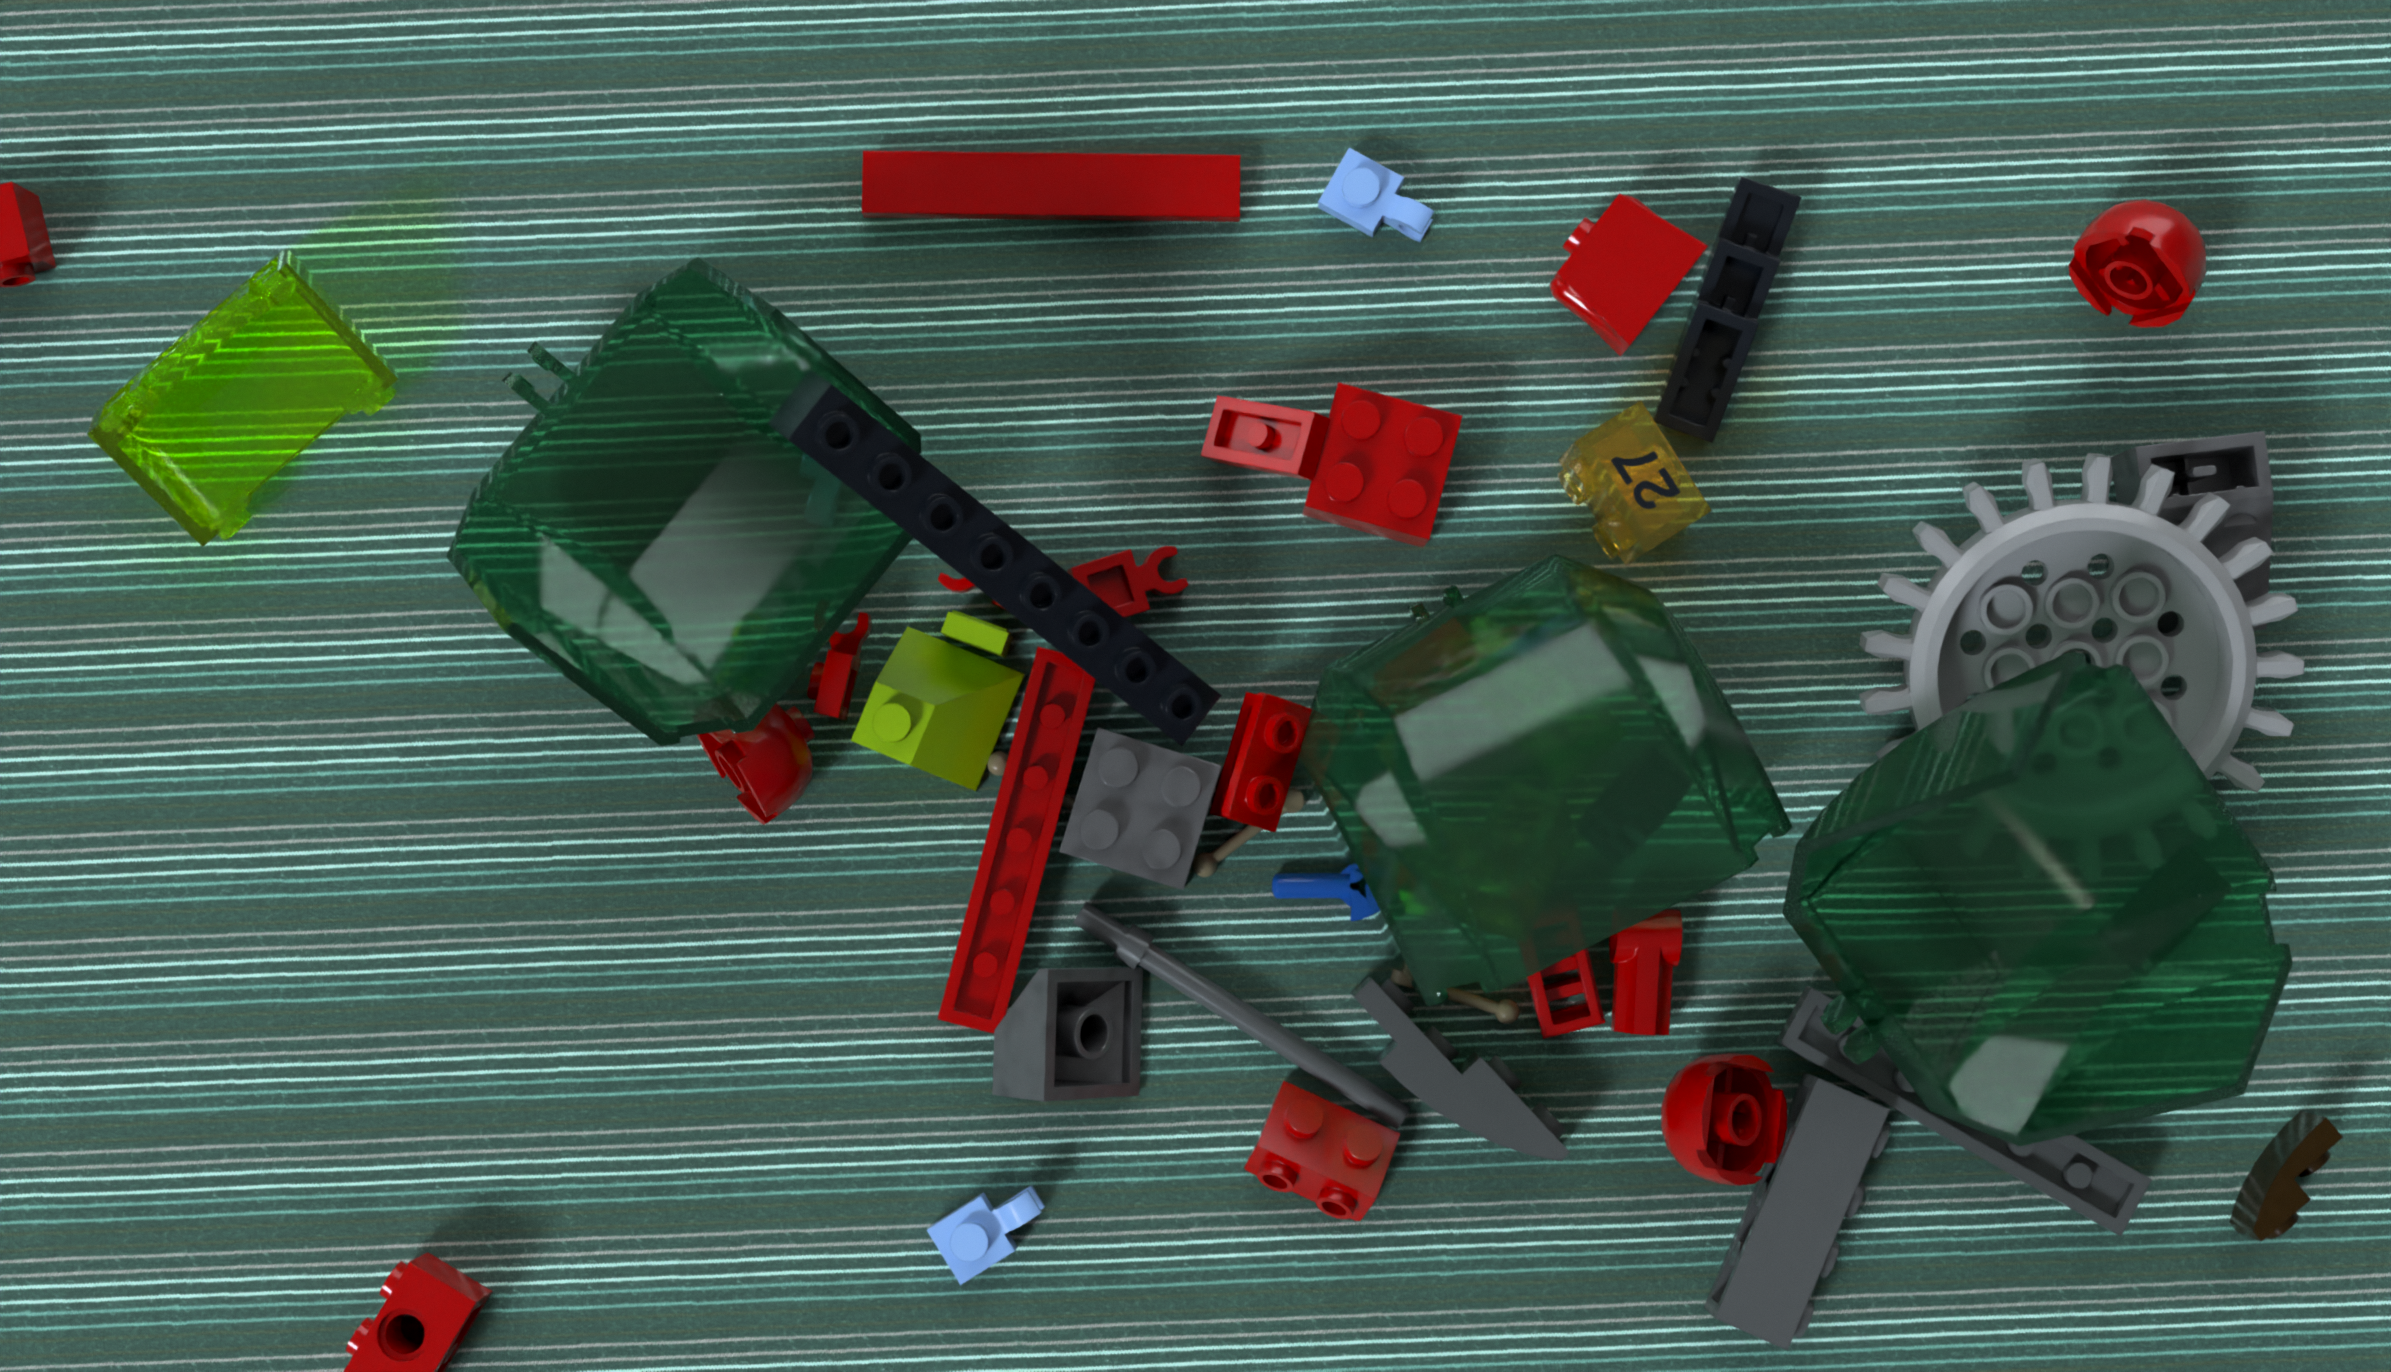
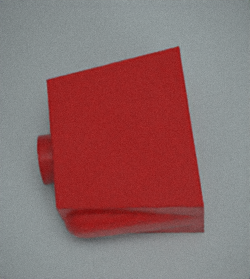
M1619 193L1596 224L1585 217L1564 243L1562 248L1571 255L1549 284L1550 291L1558 302L1586 322L1621 357L1708 245L1664 220L1638 199Z

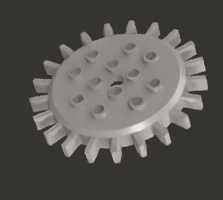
M2088 453L2082 469L2083 485L2080 499L2055 501L2052 475L2044 462L2034 458L2022 461V483L2029 501L2027 508L2017 510L2002 517L1994 496L1981 485L1973 481L1962 488L1966 507L1978 520L1981 530L1963 542L1959 547L1955 546L1940 528L1923 521L1917 524L1912 531L1920 546L1925 551L1938 557L1942 565L1931 578L1927 587L1918 586L1903 575L1882 573L1877 585L1893 601L1916 608L1911 619L1908 634H1893L1883 630L1861 632L1859 645L1865 652L1878 658H1903L1904 683L1892 687L1872 688L1860 693L1859 699L1860 706L1866 714L1886 715L1900 710H1909L1915 731L1901 739L1889 742L1875 754L1886 772L1904 769L1925 756H1929L1941 772L1938 776L1921 788L1909 803L1924 822L1940 813L1955 796L1961 793L1976 805L1975 811L1962 827L1957 841L1962 850L1976 858L1988 845L1997 825L2004 821L2022 828L2021 837L2015 849V866L2023 875L2036 878L2045 859L2048 838L2050 835L2074 837L2073 858L2078 871L2087 881L2100 880L2104 863L2101 850V835L2128 829L2132 848L2152 868L2163 864L2164 859L2162 843L2154 832L2151 820L2178 807L2185 821L2206 836L2211 837L2220 830L2213 810L2202 803L2196 795V792L2215 772L2222 773L2236 787L2254 792L2260 790L2265 783L2263 778L2250 763L2232 756L2230 752L2243 728L2255 729L2267 736L2291 735L2294 726L2291 721L2270 707L2253 706L2251 704L2256 678L2274 677L2285 679L2304 674V660L2280 650L2256 653L2253 628L2264 623L2280 621L2297 612L2298 608L2295 598L2283 592L2266 593L2258 598L2244 602L2239 589L2234 583L2245 573L2259 567L2273 553L2265 541L2252 537L2239 542L2218 559L2202 544L2208 534L2222 522L2231 506L2224 499L2209 492L2195 503L2184 521L2176 526L2159 517L2161 508L2172 490L2175 472L2152 464L2142 477L2137 496L2130 506L2109 501V490L2113 477L2111 458L2103 454ZM2105 554L2109 560L2107 571L2100 576H2091L2088 571L2089 561L2095 555ZM2030 561H2040L2043 565L2042 576L2035 582H2025L2022 578L2023 567ZM2166 612H2175L2178 616L2176 628L2169 633H2160L2158 629L2159 618ZM2100 618H2110L2112 622L2111 633L2106 638L2094 639L2091 632L2093 624ZM2035 624L2045 625L2047 629L2045 640L2038 645L2027 644V630ZM1970 630L1980 631L1982 636L1980 646L1973 651H1963L1960 646L1963 634ZM2074 648L2086 650L2091 659V666L2087 675L2076 682L2062 681L2057 674V662L2061 655ZM2170 675H2179L2181 679L2179 691L2174 695L2164 696L2161 692L2163 680ZM2105 681H2113L2116 686L2114 696L2105 702L2097 701L2095 698L2097 686ZM2039 687L2049 688L2051 694L2049 702L2040 708L2031 707L2029 702L2031 693ZM1974 693L1984 694L1986 703L1980 712L1975 714L1965 712L1964 703L1968 696ZM2107 744H2117L2119 747L2117 759L2109 764L2100 763L2098 755L2101 748ZM2041 750H2052L2054 761L2051 766L2043 770L2035 769L2033 766L2035 755Z

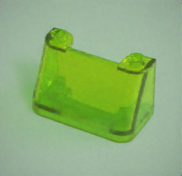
M285 249L263 265L107 399L95 412L87 435L203 547L216 535L225 541L237 533L252 517V514L246 507L251 502L253 493L346 413L354 415L362 410L367 416H371L385 406L397 392L392 384L398 380V374L307 268L289 249Z

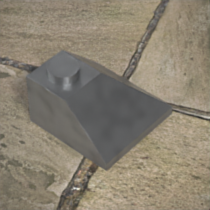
M1143 968L1039 969L994 1030L992 1095L1042 1102L1139 1096Z

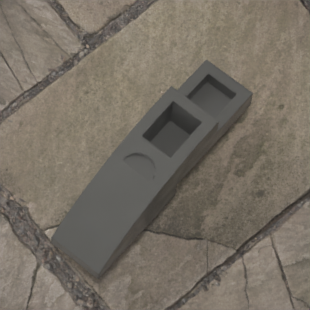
M1368 976L1350 993L1393 1038V1041L1375 1058L1405 1088L1433 1110L1472 1133L1528 1155L1562 1161L1570 1153L1558 1140L1567 1130L1541 1102L1532 1110L1526 1106L1514 1093L1522 1082L1497 1055L1486 1063L1481 1056L1474 1052L1456 1069L1451 1061L1459 1055V1052L1433 1025L1423 1034L1407 1016L1415 1005L1389 978L1379 986Z

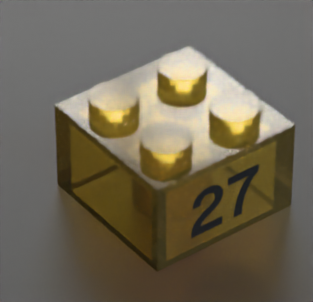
M1641 400L1576 440L1558 459L1563 467V470L1558 472V478L1563 488L1575 504L1586 503L1598 522L1592 526V530L1600 546L1612 559L1619 555L1625 566L1712 511Z

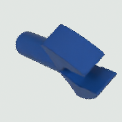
M1350 850V864L1340 873H1276L1272 879V892L1277 899L1340 898L1351 907L1350 920L1358 921L1382 910L1393 901L1394 897L1392 895L1366 897L1358 889L1351 888L1350 884L1359 882L1366 874L1393 875L1394 873L1379 860L1360 851Z

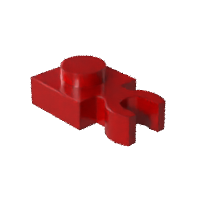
M1163 546L1156 549L1139 566H1136L1132 551L1128 549L1071 567L1067 570L1070 575L1124 618L1150 610L1145 592L1151 591L1159 596H1171L1188 586L1186 578L1167 582L1158 573V565L1161 560H1167L1178 554L1175 546Z

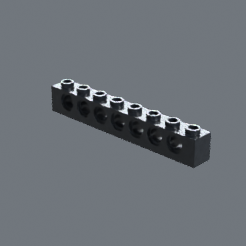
M812 370L807 372L767 423L1181 746H1183L1222 696L835 386Z

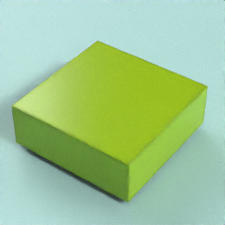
M956 610L948 611L941 633L948 638L1006 658L1013 640L1011 633L1007 629Z

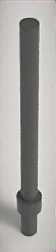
M1087 901L1073 922L1075 925L1115 949L1112 956L1132 969H1135L1137 964L1394 1128L1398 1129L1410 1110L1409 1106L1151 943L1154 936L1140 927L1132 924L1128 928Z

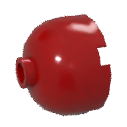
M2146 199L2129 200L2119 203L2095 217L2072 249L2074 250V257L2069 263V275L2078 292L2096 310L2109 316L2113 305L2122 313L2133 315L2128 323L2129 325L2141 328L2164 327L2182 317L2200 289L2206 274V248L2198 228L2181 212L2166 204Z
M754 693L734 695L713 705L694 718V721L697 723L693 726L695 733L711 763L722 779L727 775L732 783L742 792L736 798L757 821L765 825L787 810L804 794L812 779L814 765L807 743L815 738V734L807 719L795 706L784 711L774 700Z
M1726 1053L1698 1057L1675 1073L1665 1091L1661 1107V1128L1667 1149L1688 1172L1718 1184L1741 1186L1758 1182L1763 1177L1756 1176L1755 1174L1760 1171L1765 1162L1775 1163L1782 1151L1787 1130V1103L1783 1090L1772 1089L1770 1079L1765 1072H1775L1767 1062L1752 1054Z

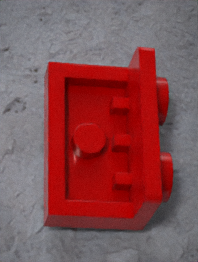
M1246 692L1210 814L1276 833L1311 716V708L1263 692L1257 694Z
M1283 1081L1244 1169L1256 1175L1264 1186L1272 1190L1284 1193L1293 1192L1315 1202L1316 1206L1323 1213L1337 1219L1350 1218L1355 1221H1361L1378 1196L1400 1133Z

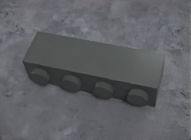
M1803 1073L1787 1111V1130L1781 1154L1775 1163L1765 1162L1760 1174L1763 1178L1756 1183L1704 1305V1308L1715 1319L1787 1351L1793 1336L1797 1338L1803 1336L1810 1324L1814 1311V1303L1809 1301L1816 1282L1819 1277L1826 1278L1830 1274L1837 1260L1840 1246L1834 1240L1844 1217L1850 1219L1854 1216L1862 1201L1865 1184L1860 1179L1869 1158L1876 1159L1881 1154L1888 1140L1890 1124L1885 1122L1890 1109L1818 1077Z

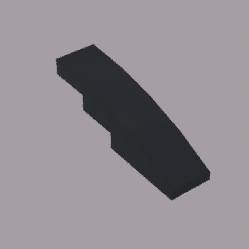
M1739 175L1671 362L1652 419L1654 423L1713 443L1759 326L1757 320L1781 261L1778 257L1802 197Z

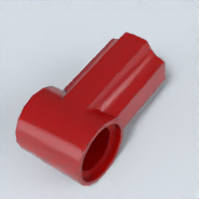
M1619 905L1613 907L1609 929L1610 961L1615 963L1612 1031L1640 1035H1669L1673 967L1678 966L1682 949L1683 927L1679 909Z

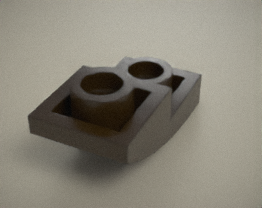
M2300 1111L2267 1145L2245 1179L2234 1204L2229 1223L2238 1233L2262 1242L2265 1238L2273 1239L2284 1234L2297 1222L2299 1215L2296 1212L2311 1199L2294 1179L2297 1176H2308L2319 1170L2331 1156L2328 1150L2343 1138L2327 1117Z

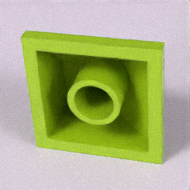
M907 626L874 683L851 741L977 792L986 771L988 759L995 749L1025 674Z

